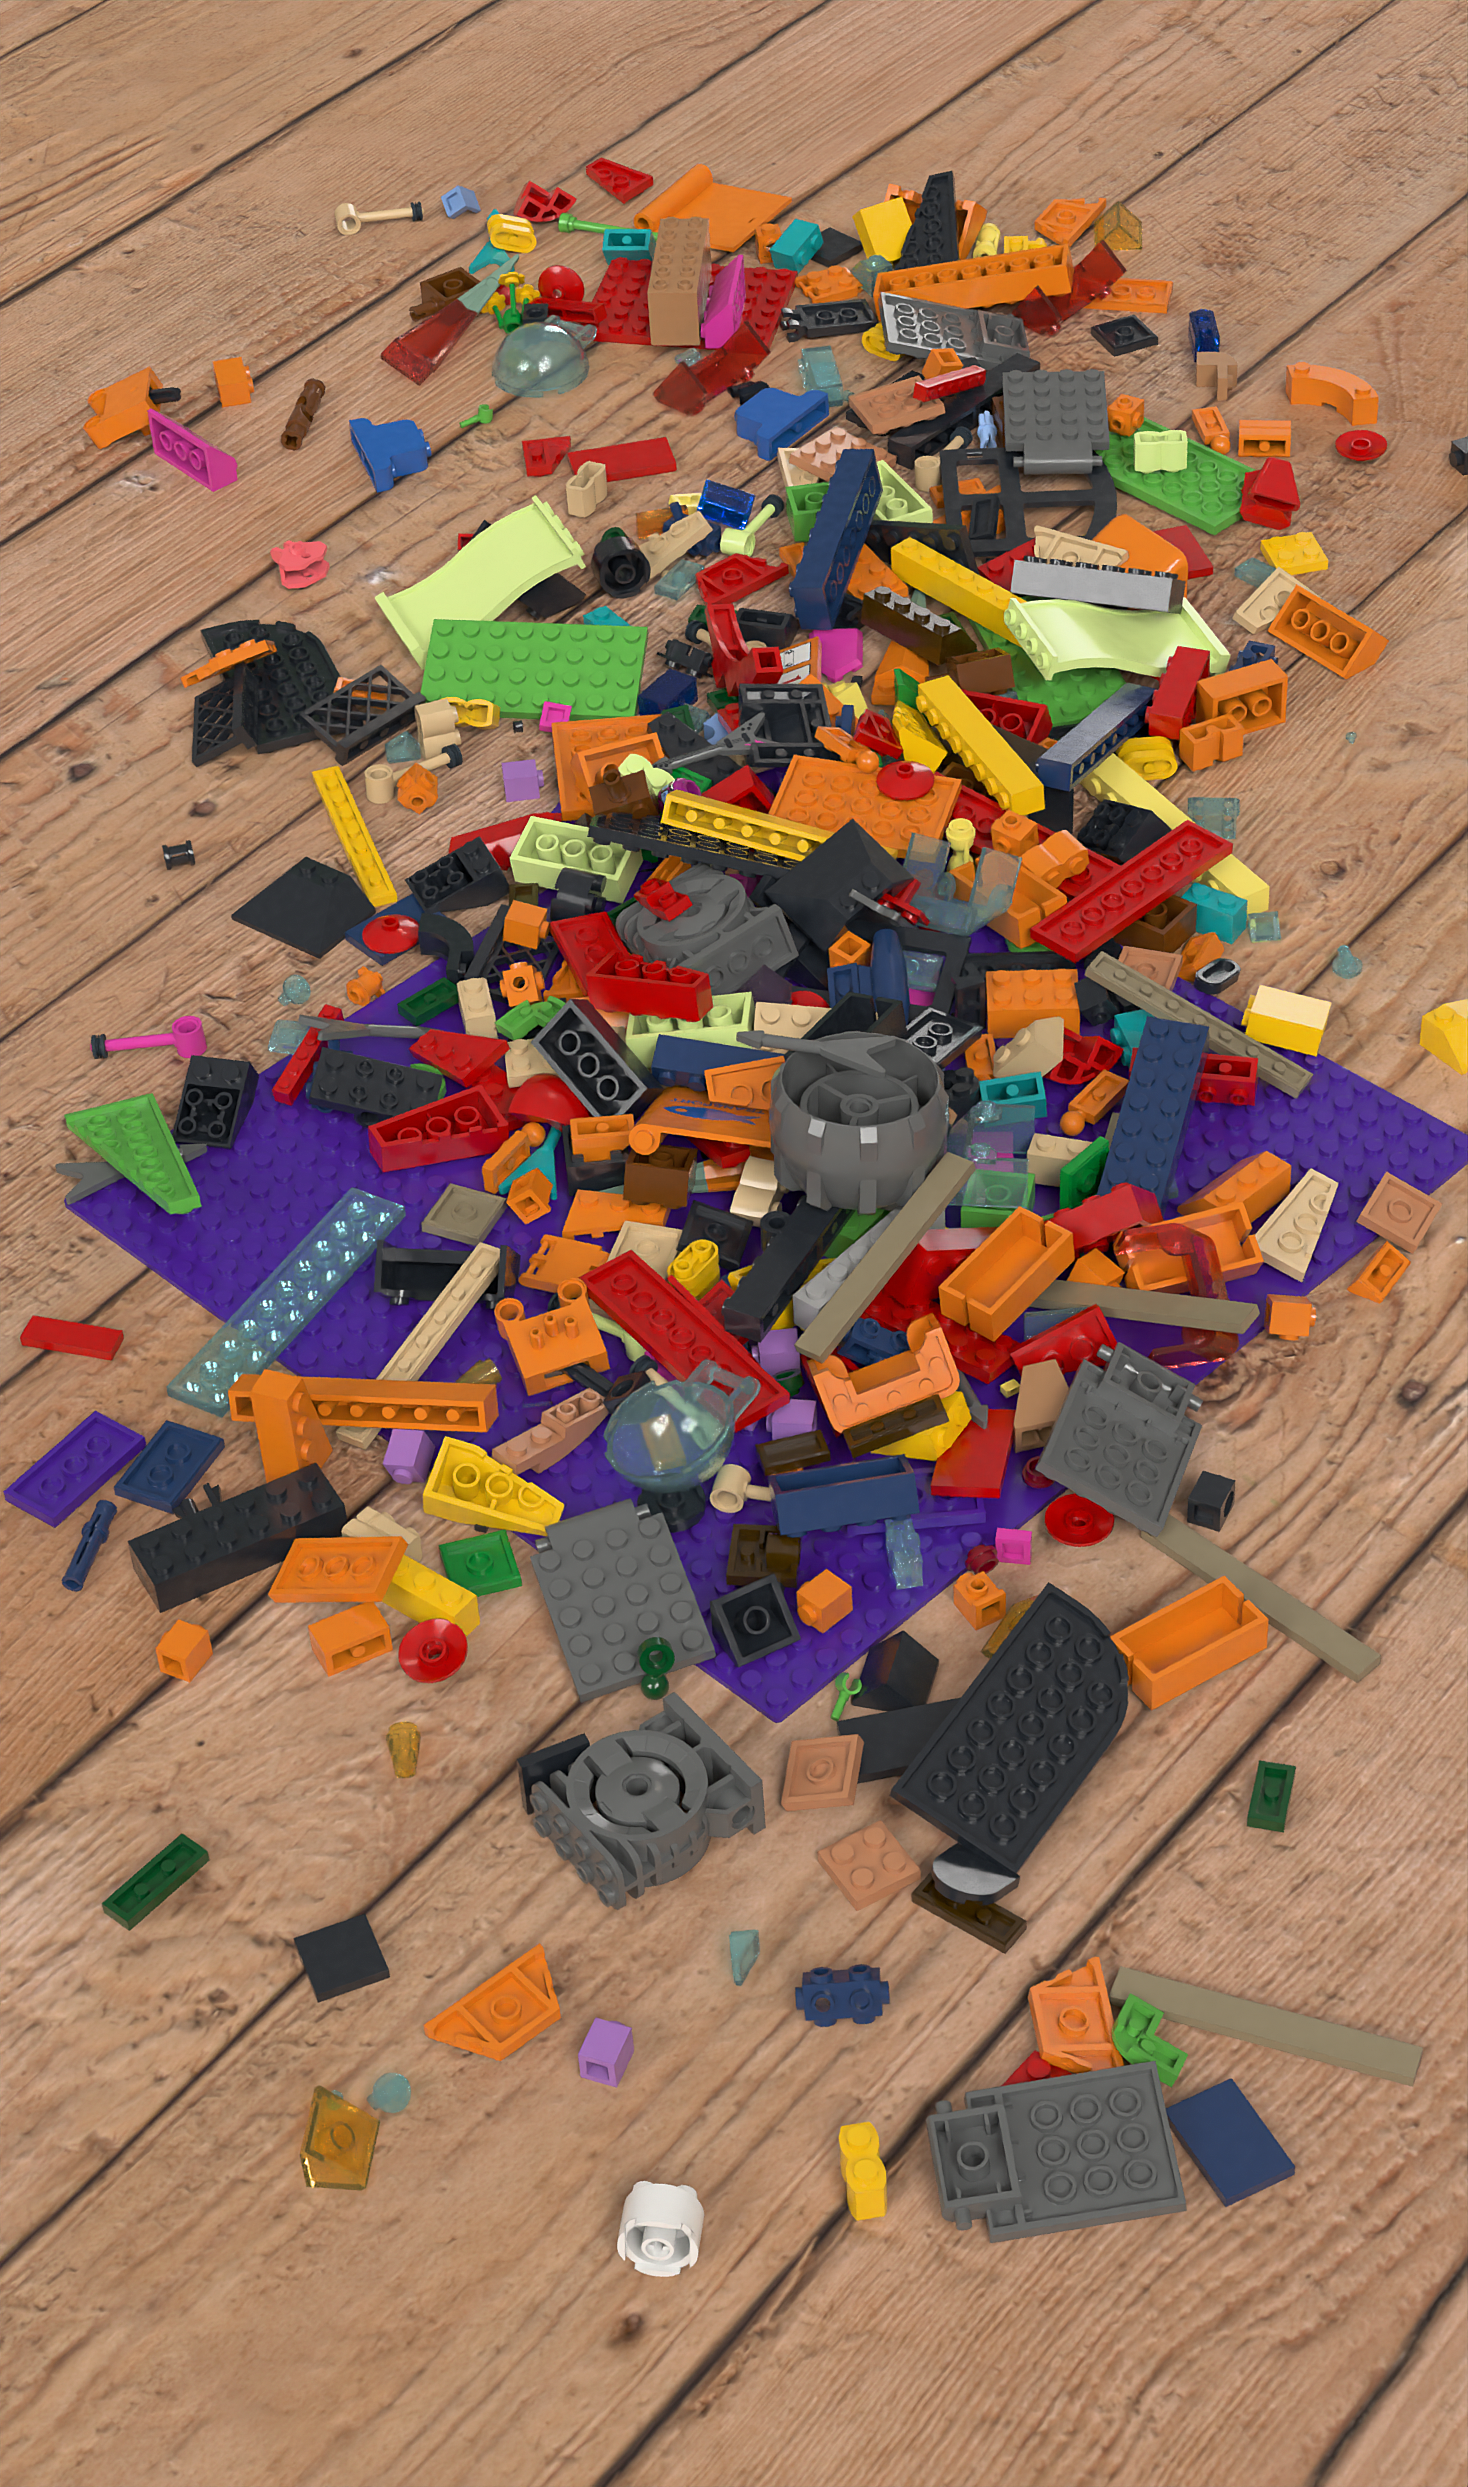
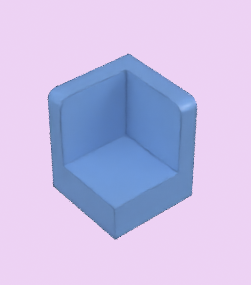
M458 185L441 196L446 213L451 219H455L467 210L475 213L481 211L475 193L470 189Z

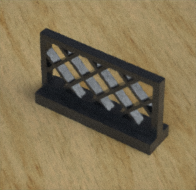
M244 661L234 666L233 677L195 697L192 763L196 767L241 743L247 749L257 745L259 680Z
M379 665L301 712L299 720L336 753L335 760L341 766H344L415 722V706L426 703V697L420 692L413 694L387 669ZM381 676L387 682V686L372 684V680ZM355 690L368 691L367 698L352 697L351 693ZM371 692L386 693L387 700L371 699ZM390 694L402 695L406 700L403 702L390 701ZM335 702L347 704V711L331 709V705ZM351 704L367 706L366 713L350 711ZM370 706L386 708V712L382 715L371 714ZM314 715L327 716V722H315L311 717ZM330 717L346 718V725L330 724ZM350 719L366 721V724L362 727L349 726ZM329 731L345 733V737L337 742L329 735Z
M501 904L464 976V980L485 978L488 984L498 982L500 985V980L504 979L502 971L499 972L495 966L507 963L509 966L515 964V960L526 958L529 963L527 964L528 966L532 965L537 969V972H542L545 983L560 950L555 941L545 943L543 939H541L537 949L526 948L525 946L503 941L504 922L510 906ZM549 930L548 936L553 937ZM513 945L518 947L519 951L509 954L505 950V947ZM544 953L547 959L536 961L533 955ZM525 981L521 982L520 988L525 985ZM489 988L491 1000L509 1004L508 997L503 998L500 988Z

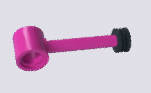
M184 1016L172 1024L173 1033L109 1040L106 1039L105 1034H101V1036L92 1035L90 1049L93 1052L94 1059H99V1056L102 1058V1055L103 1058H107L110 1051L174 1045L181 1057L191 1058V1055H202L207 1049L201 1020L195 1016Z

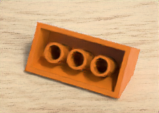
M1297 584L1267 630L1345 679L1374 665L1389 642L1388 639Z

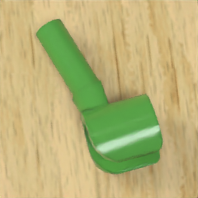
M487 404L480 405L478 407V415L460 422V427L464 428L477 422L490 423L493 418V409H489Z
M846 1672L840 1673L835 1680V1686L840 1692L830 1717L835 1721H839L850 1695L858 1693L862 1687L860 1679H854L851 1687L847 1689L846 1680L849 1678V1673Z

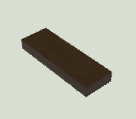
M939 1394L847 1428L843 1430V1434L851 1455L855 1458L949 1422V1418Z
M931 1872L911 1893L913 1903L1004 1954L1008 1952L1027 1929L1026 1920L996 1903L982 1905L983 1901L966 1899L965 1904H961L946 1898L934 1887L935 1881L932 1878Z

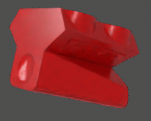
M1269 457L1266 459L1261 470L1245 473L1244 484L1241 488L1243 494L1242 503L1239 507V513L1244 521L1276 530H1282L1291 526L1292 511H1298L1300 508V499L1291 463Z

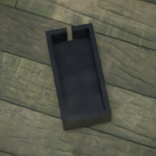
M848 992L801 1039L816 1040L825 1036L851 1031L878 1033L902 1039L907 1034L903 1002L877 997L875 999L877 1019L873 996ZM789 1050L784 1055L785 1062L795 1051Z

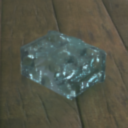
M1188 798L1187 814L1190 815V819L1193 822L1224 839H1236L1237 816L1240 815L1239 799ZM1201 815L1203 819L1196 820L1195 816ZM1230 816L1232 819L1230 821L1224 820V817ZM1229 828L1231 830L1227 832L1224 829Z
M911 1517L902 1521L884 1520L886 1551L897 1590L923 1586V1560L919 1548L921 1541L919 1534L914 1530Z

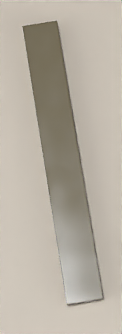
M1103 951L1098 954L1086 969L1085 976L1157 1018L1209 1026L1210 1049L1220 1055L1258 1058V1077L1296 1099L1312 1079L1313 1073Z
M950 1152L943 1156L796 1341L794 1346L797 1352L818 1362H825L976 1170L974 1162Z
M1054 1280L1029 1306L1079 1313L1097 1304L1105 1317L1244 1334L1260 1314L1257 1304L1063 1280Z
M1168 1514L1163 1530L1158 1537L1141 1531L1142 1539L1206 1582L1211 1583L1225 1575L1244 1594V1601L1249 1599L1269 1619L1268 1624L1354 1682L1358 1683L1380 1664L1381 1655L1170 1514Z
M1122 1966L1118 1970L1109 1994L1110 2005L1122 2007L1131 1993L1164 2012L1162 2019L1412 2087L1423 2055V2047Z

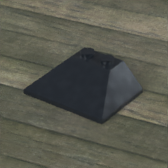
M739 684V727L760 712H764L765 721L755 736L778 742L751 743L749 754L744 755L746 765L748 764L749 767L753 768L789 767L794 755L839 761L836 752L824 748V743L815 738L818 726L832 727L822 684Z
M851 819L768 888L764 895L779 906L782 912L815 945L827 954L829 948L848 932V925L868 909V907L849 896L852 889L876 902L886 893L895 897L914 881V877L854 819Z
M305 857L235 911L231 918L240 924L321 959L345 939V932L372 917L376 913V908L350 875Z

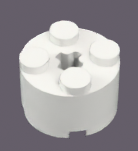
M648 2181L636 2183L633 2191L625 2200L617 2240L618 2253L625 2261L627 2256L635 2262L634 2269L644 2274L660 2277L680 2274L681 2267L689 2263L690 2267H692L698 2258L704 2221V2210L697 2199V2192L692 2187L686 2185L676 2187L668 2184H652Z

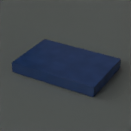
M412 893L345 932V939L383 966L419 945V941L412 948L400 953H378L370 950L363 942L362 933L365 926L378 917L391 914L409 916L420 924L421 914L425 912ZM441 912L433 913V914H436V915H440V916L446 917V916H445L444 914H442Z
M166 1420L114 1486L115 1495L174 1514L172 1509L178 1507L225 1448L224 1439Z
M1232 2078L1166 2108L1171 2130L1225 2207L1295 2175V2165Z

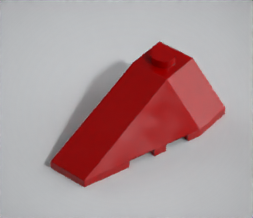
M533 813L451 837L449 853L480 836L501 870L507 871L511 867L510 856L530 817L534 816L563 822L562 813Z

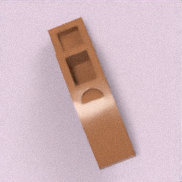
M587 1388L542 1412L541 1424L492 1449V1459L501 1465L504 1463L513 1469V1473L516 1475L529 1468L538 1474L543 1472L579 1446L609 1414V1411L603 1404L605 1397L593 1389Z

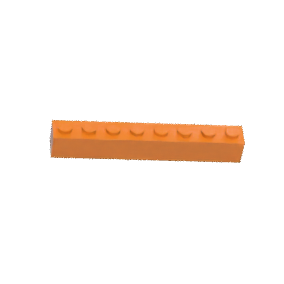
M242 1374L228 1390L232 1421L255 1422L250 1391L260 1375ZM296 1376L303 1379L322 1425L487 1433L499 1416L496 1385Z

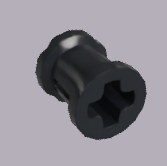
M186 840L185 844L170 847L166 844L162 845L167 870H171L172 866L189 863L191 866L195 865L190 840ZM185 853V855L172 857L173 855H176V854Z

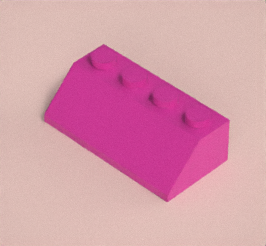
M744 255L735 257L716 275L714 286L710 285L709 298H707L706 303L707 311H704V323H701V338H705L706 348L735 349L746 300Z
M153 409L147 410L154 453L213 492L238 480L236 472L237 463L234 457L228 455L177 421Z

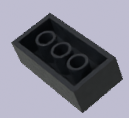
M569 999L531 1041L532 1045L594 1117L633 1114L635 1121L664 1090L662 1085L589 1000Z

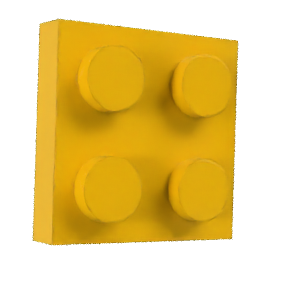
M1300 532L1296 535L1276 536L1271 539L1261 540L1260 550L1273 572L1278 567L1290 575L1328 569V559L1312 532Z

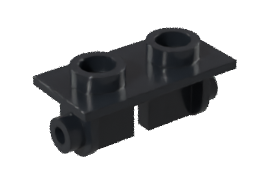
M677 639L666 642L665 655L657 652V655L666 659L665 665L677 670L684 666L687 668L685 673L701 679L702 674L713 678V675L707 673L708 668L712 667L711 663L714 659L709 652L693 647L690 656H688L692 646L682 643Z

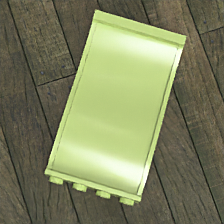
M535 495L532 497L534 502L532 505L517 510L489 526L463 547L442 568L426 579L394 595L387 597L382 592L374 597L421 670L425 669L434 619L493 621L517 598L539 582L574 565H578L581 569L586 567L581 559V556L585 555L577 541L574 542L572 535L564 527L559 517L554 514L547 501L542 504Z
M1010 598L1008 609L1004 612L1005 624L1046 680H1052L1053 674L1057 672L1090 667L1116 668L1161 677L1162 673L1167 672L1168 658L1174 655L1177 646L1209 650L1210 675L1216 676L1226 672L1231 656L1186 598H1183L1181 614L1150 610H1117L1075 600L1051 599L1019 603L1016 598Z

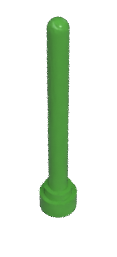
M568 213L560 215L558 224L559 231L570 233L577 229L604 234L605 229H631L577 220L576 217ZM652 232L654 239L657 242L658 233Z

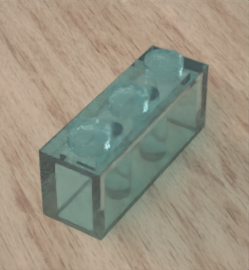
M831 346L801 349L802 359H798L797 363L805 392L819 390L828 393L829 407L843 406V384Z

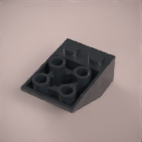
M1104 799L1094 809L1093 816L1086 826L1078 832L1077 840L1085 848L1119 865H1123L1172 831V829L1152 810Z
M480 836L404 879L426 914L488 906L509 894V883Z
M191 1055L172 1134L175 1143L206 1144L207 1147L232 1148L253 1105L259 1080V1074L250 1062Z

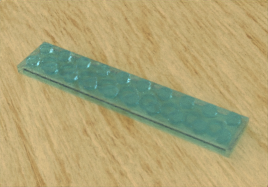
M351 1187L166 1386L168 1396L223 1418L230 1410L228 1390L242 1374L261 1375L264 1369H267L373 1253L377 1248V1240H384L406 1216L405 1206Z

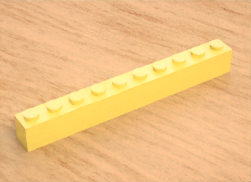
M1114 753L1080 782L1092 796H1095L1101 802L1107 799L1152 810L1172 830L1186 820L1193 822ZM1232 854L1192 881V883L1203 884L1247 900V919L1268 910L1269 885Z

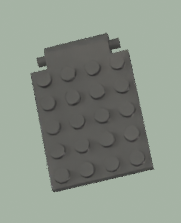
M880 292L878 303L886 351L892 354L912 355L917 359L928 358L931 349L953 348L960 360L975 357L987 372L1016 353L1030 358L1023 319L1016 318L1013 314L1006 316Z
M1065 369L1060 372H1047L1045 370H1037L1035 372L1012 370L1010 372H1003L1005 451H1023V457H1014V467H1024L1025 475L1092 474V466H1102V456H1092V450H1109L1110 445L1104 371L1089 369L1073 372L1072 370Z
M1118 1342L1114 1349H1111L1102 1344L1096 1356L1106 1361L1104 1368L1101 1369L1083 1359L1076 1371L1035 1470L1043 1473L1048 1479L1057 1481L1073 1490L1078 1496L1087 1498L1100 1505L1107 1512L1134 1524L1139 1530L1158 1537L1163 1530L1202 1428L1201 1424L1188 1418L1184 1413L1187 1407L1197 1412L1203 1400L1192 1394L1195 1384L1126 1345Z
M631 1498L547 1525L545 1526L547 1537L535 1540L539 1554L530 1556L531 1563L581 1703L641 1683L647 1673L640 1667L637 1651L641 1643L649 1638H664L672 1646L675 1661L672 1668L664 1673V1675L716 1657L714 1646L663 1513L651 1516L647 1503L634 1507ZM653 1651L650 1655H656L660 1651Z
M1156 2061L965 2092L964 2102L966 2109L952 2111L950 2101H939L935 2105L937 2114L929 2115L926 2119L942 2217L947 2221L955 2222L956 2228L961 2231L970 2229L972 2227V2220L985 2218L990 2243L1187 2211Z

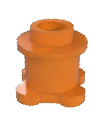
M364 966L358 969L359 977L348 981L346 984L348 998L353 1003L361 1006L369 1004L371 997L374 995L380 997L385 993L382 987L383 977L377 971L372 972Z

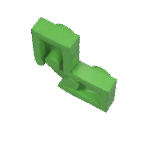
M549 996L545 1002L532 1005L526 1000L494 1023L499 1033L514 1041L526 1036L537 1025L544 1028L566 1003L553 996Z
M1130 1993L1113 2024L1111 2031L1113 2043L1119 2053L1132 2065L1156 2061L1159 2080L1172 2088L1188 2054L1154 2035L1164 2012Z

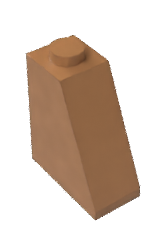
M1056 1359L1023 1366L1014 1419L1013 1448L1015 1453L1044 1447L1069 1390Z

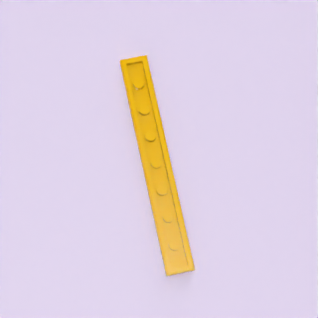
M334 766L313 771L312 777L362 892L374 907L398 902L394 886L340 767Z

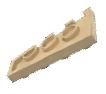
M1312 1168L1306 1173L1255 1234L1265 1263L1303 1282L1335 1197L1338 1182Z

